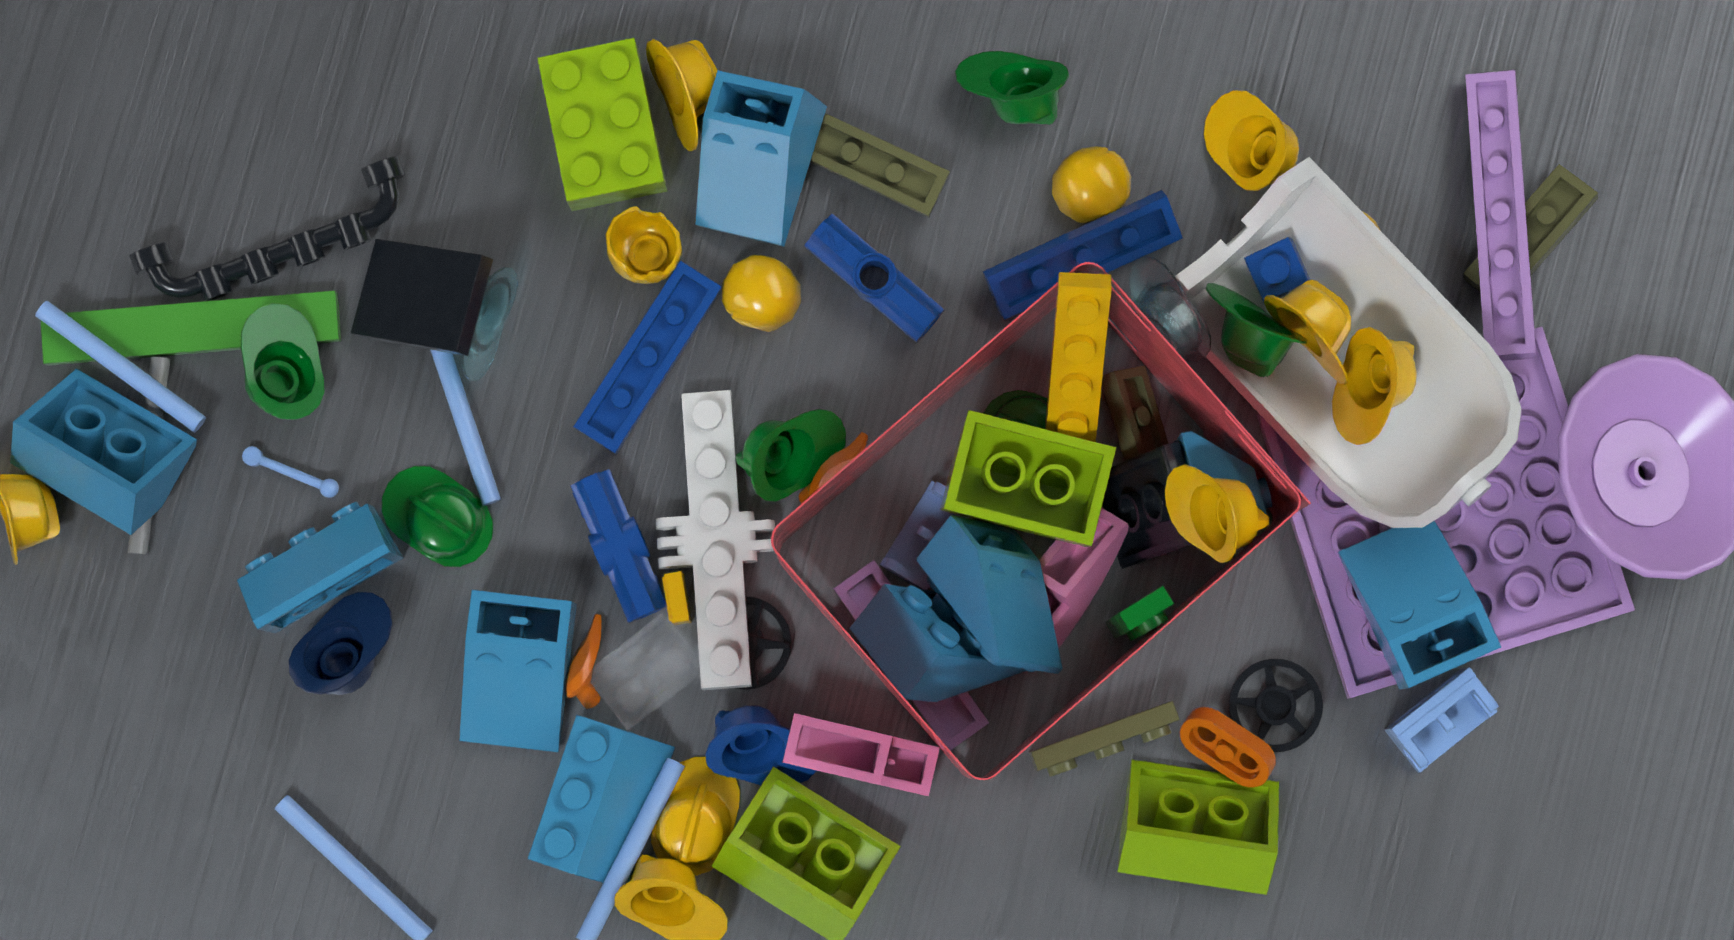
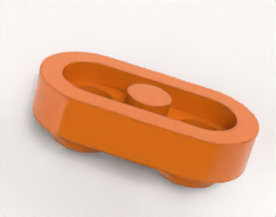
M1209 707L1196 708L1188 715L1181 726L1180 738L1185 748L1239 785L1245 787L1261 786L1267 781L1275 768L1276 757L1272 748L1265 741L1218 710Z

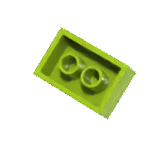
M635 38L538 57L566 201L571 211L668 192Z

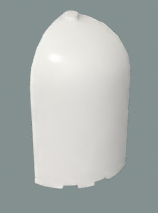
M1308 157L1275 180L1258 203L1241 219L1246 226L1229 243L1225 244L1220 239L1205 254L1178 273L1156 304L1333 493L1360 515L1389 527L1423 528L1449 512L1462 500L1468 507L1471 506L1492 486L1485 478L1501 463L1518 440L1522 408L1513 378L1490 344L1324 171ZM1287 237L1292 238L1310 279L1318 281L1331 290L1348 307L1351 316V331L1336 354L1342 365L1345 361L1351 337L1359 329L1372 327L1381 331L1388 339L1407 341L1414 345L1413 359L1417 378L1413 393L1403 403L1391 408L1382 431L1370 443L1356 445L1346 441L1338 432L1333 419L1332 399L1337 381L1301 343L1294 342L1282 362L1276 366L1273 373L1268 377H1259L1236 366L1229 360L1221 343L1226 309L1208 294L1205 289L1207 283H1215L1239 293L1270 315L1244 257Z

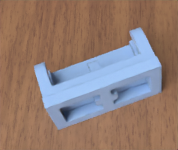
M931 481L880 563V566L912 586L924 590H929L930 588L927 583L928 575L916 561L917 557L950 515L973 519L940 510L946 486L938 481L936 483Z
M1470 667L1461 668L1384 730L1415 770L1421 773L1433 761L1498 712L1496 709L1499 706L1476 677Z

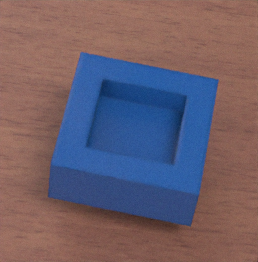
M1290 237L1244 257L1263 303L1266 295H1274L1281 298L1297 286L1311 280L1294 241Z

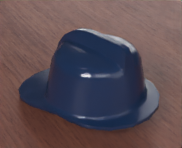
M357 592L345 596L332 606L292 650L289 658V674L295 685L307 693L321 695H345L363 687L373 672L375 666L374 658L388 641L391 632L392 615L385 600L372 592Z

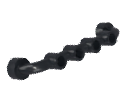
M398 156L389 157L361 169L368 189L378 187L380 193L377 204L368 210L347 215L335 220L333 223L296 234L285 241L253 250L239 258L223 264L210 266L185 278H175L166 270L165 266L174 262L167 242L155 244L129 255L136 275L147 273L154 287L165 295L183 298L202 293L204 301H211L232 293L233 290L230 282L247 275L251 285L278 276L279 272L276 265L290 259H295L297 267L325 258L322 247L341 241L344 250L363 245L371 241L368 230L388 221L397 209L400 197L397 180L405 176Z

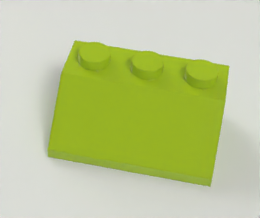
M968 410L952 460L940 510L1090 547L1093 543L1116 447Z
M1131 759L1120 832L1117 872L1267 895L1278 855L1279 782L1267 780L1258 787H1245L1218 772Z
M773 767L724 843L712 867L826 939L844 940L901 846Z

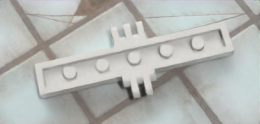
M731 390L683 393L681 396L689 515L655 519L656 530L668 531L676 529V536L657 538V549H677L678 556L658 558L659 569L693 567L701 689L715 690L752 687L743 564L758 562L757 553L774 551L771 539L756 540V533L773 532L775 520H755L753 511L740 512Z

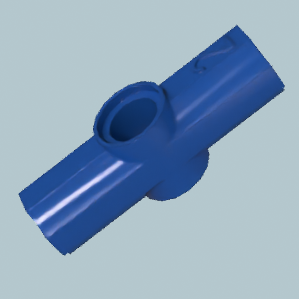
M831 214L817 227L804 245L807 250L850 285L860 299L871 303L916 343L931 329L945 310L901 273L889 257L878 253L834 214ZM873 266L880 267L888 274L889 280L881 289H868L860 280L864 270Z
M607 469L595 473L570 485L581 515L585 519L591 533L588 535V539L603 574L605 576L608 575L628 623L645 618L666 608L665 595L648 560L651 557L649 549L635 517H630L611 470Z

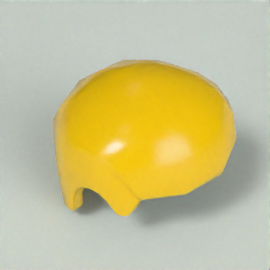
M1087 147L1073 152L1061 162L1052 176V196L1059 210L1076 222L1087 223L1122 208L1130 197L1131 174L1120 155L1115 151H1109L1106 147Z
M637 206L629 207L613 217L605 234L607 257L619 275L633 283L655 284L667 279L676 269L682 256L680 232L670 220H667L662 212L652 213L642 211Z
M750 255L733 264L722 282V303L726 311L731 314V318L739 324L771 332L793 319L801 304V287L791 269L781 261L765 255Z

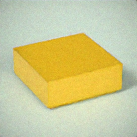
M678 571L664 574L662 580L669 622L674 625L692 623L684 573Z

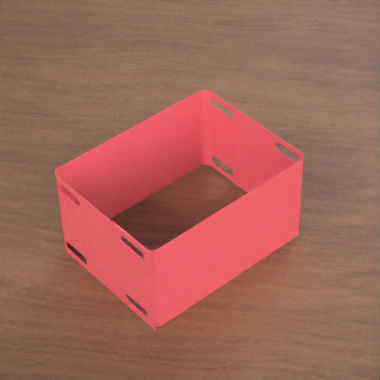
M1093 262L1081 263L1069 272L1108 274L1103 267ZM1112 277L1111 284L1117 291L1111 286L1108 324L1202 429L1203 435L1208 441L1254 467L1257 479H1266L1272 499V507L1268 508L1272 513V523L1269 528L1167 616V621L1146 634L988 774L978 778L968 772L782 558L780 549L788 538L1056 307L1058 282L783 519L772 532L771 544L780 565L936 745L940 747L956 768L969 779L988 780L999 774L1295 513L1311 504ZM1125 300L1133 307V309L1140 315V317L1132 310V308L1125 302Z

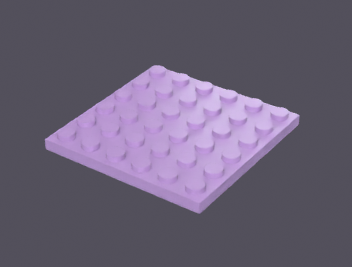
M1543 327L1534 329L1536 358L1502 361L1512 375L1522 408L1518 440L1501 463L1485 478L1492 486L1481 498L1469 507L1462 500L1449 512L1435 520L1478 595L1501 645V648L1476 659L1635 610L1621 566L1607 559L1577 526L1559 482L1558 435L1568 410V404ZM1257 414L1270 457L1311 502L1310 505L1295 513L1290 518L1347 699L1397 684L1337 553L1392 527L1360 515L1333 493L1260 414Z

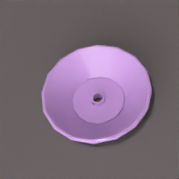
M1635 354L1599 368L1571 398L1558 435L1559 482L1577 526L1607 559L1642 577L1685 580L1721 565L1734 551V400L1714 377L1676 357ZM1639 466L1642 468L1644 472V480L1639 475Z

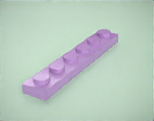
M1515 70L1465 74L1483 335L1501 361L1536 358L1516 74Z

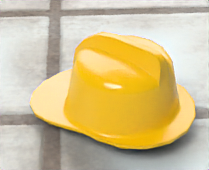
M652 39L646 44V56L651 73L664 96L679 140L689 152L696 150L698 145L696 119L705 112L717 68L704 45L698 40L665 47L661 42Z
M1233 90L1222 95L1211 106L1204 127L1206 148L1213 160L1237 185L1247 191H1258L1268 185H1272L1280 175L1296 166L1299 142L1294 130L1282 122L1258 97L1248 91Z
M1316 280L1304 282L1282 298L1266 295L1264 304L1270 315L1282 326L1305 337L1307 343L1302 345L1336 381L1346 385L1348 377L1336 355L1351 331V316L1344 301Z
M1372 327L1359 329L1351 337L1343 363L1348 383L1344 385L1337 381L1332 399L1333 419L1338 432L1346 441L1356 445L1370 443L1382 431L1391 408L1403 403L1413 393L1417 378L1413 359L1414 345L1407 341L1388 339L1381 331Z
M1189 465L1174 468L1167 477L1165 486L1166 507L1178 533L1189 543L1209 554L1220 563L1231 561L1236 549L1250 544L1256 537L1257 531L1269 525V516L1257 507L1252 491L1245 483L1239 480L1213 478Z
M0 474V514L5 523L13 562L17 565V552L54 539L59 535L60 524L55 499L50 489L43 482L31 475Z
M693 757L680 762L685 767L651 834V844L658 859L681 861L689 866L695 876L713 869V862L734 829L740 802V789L736 778L714 773L707 766L706 757Z
M641 855L635 864L630 882L621 886L615 894V907L620 914L641 923L668 940H721L727 932L728 918L723 909L712 899L699 892L694 873L688 865L681 861L656 859L649 855Z

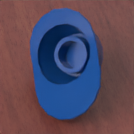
M751 705L736 708L732 711L721 710L716 714L714 739L709 743L705 753L707 766L714 773L762 785L773 767L799 783L808 780L817 771L783 763L790 729L781 726L777 718L767 708Z

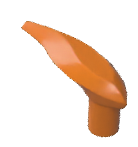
M861 432L848 447L830 456L820 466L812 482L799 493L801 504L865 449L868 441L866 433Z
M599 614L593 616L587 635L572 658L566 678L565 688L567 697L572 698L576 696L585 709L595 707L601 699L590 682L601 640L602 619Z

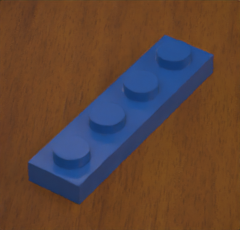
M1160 190L982 272L998 311L1005 320L1025 311L1058 282L1059 272L1069 273L1081 263L1093 262L1103 267L1108 273L1183 239L1168 197Z
M680 261L573 427L617 455L722 292V286Z

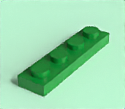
M1164 586L1116 614L1107 620L1105 624L1114 639L1126 634L1129 640L1132 641L1167 621L1168 617L1163 610L1173 605L1174 602Z

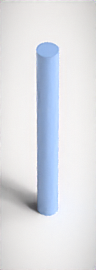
M45 301L39 307L35 314L38 319L195 433L203 425L206 416L52 303Z
M430 350L482 506L496 503L501 500L453 354Z
M670 758L666 759L575 937L578 940L598 939L615 905L616 892L621 886L626 884L685 767L681 763Z
M287 795L277 804L274 809L413 940H426L433 930L295 800Z

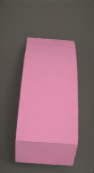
M1102 507L1092 546L1084 547L1055 540L1039 559L1058 648L1069 636L1102 585L1129 529L1128 523Z
M794 713L783 763L929 796L940 747Z

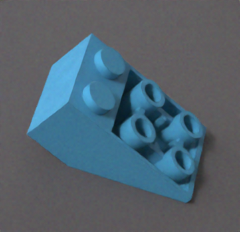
M717 70L703 116L695 225L784 247L827 106L802 88Z
M950 515L916 559L928 575L927 583L935 592L945 597L954 609L953 617L974 635L981 645L979 647L981 654L990 663L998 667L1005 665L1023 668L1029 672L1042 671L1059 674L1063 667L1041 563L1013 528Z
M1435 521L1423 528H1391L1337 552L1399 690L1413 687L1501 648L1478 595Z
M884 584L849 628L890 682L907 700L938 702L1027 671L1023 668L1005 665L998 667L990 663L979 650L981 645L974 635L953 617L954 609L944 596L935 591L919 589L911 585L903 587Z
M478 590L471 591L465 639L459 741L559 752L566 699V678L570 665L577 609L576 603L540 597Z

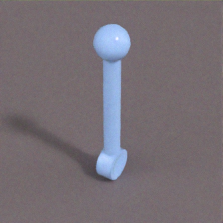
M248 447L242 454L243 461L251 467L261 465L320 489V493L324 497H334L339 491V485L334 479L321 480L264 456L263 452L257 447Z

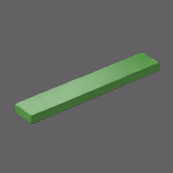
M336 291L65 313L127 359L241 350V331L247 318L258 308L272 303L288 305L301 312L311 324L317 343L341 342L339 300ZM41 321L43 364L50 366L97 362Z

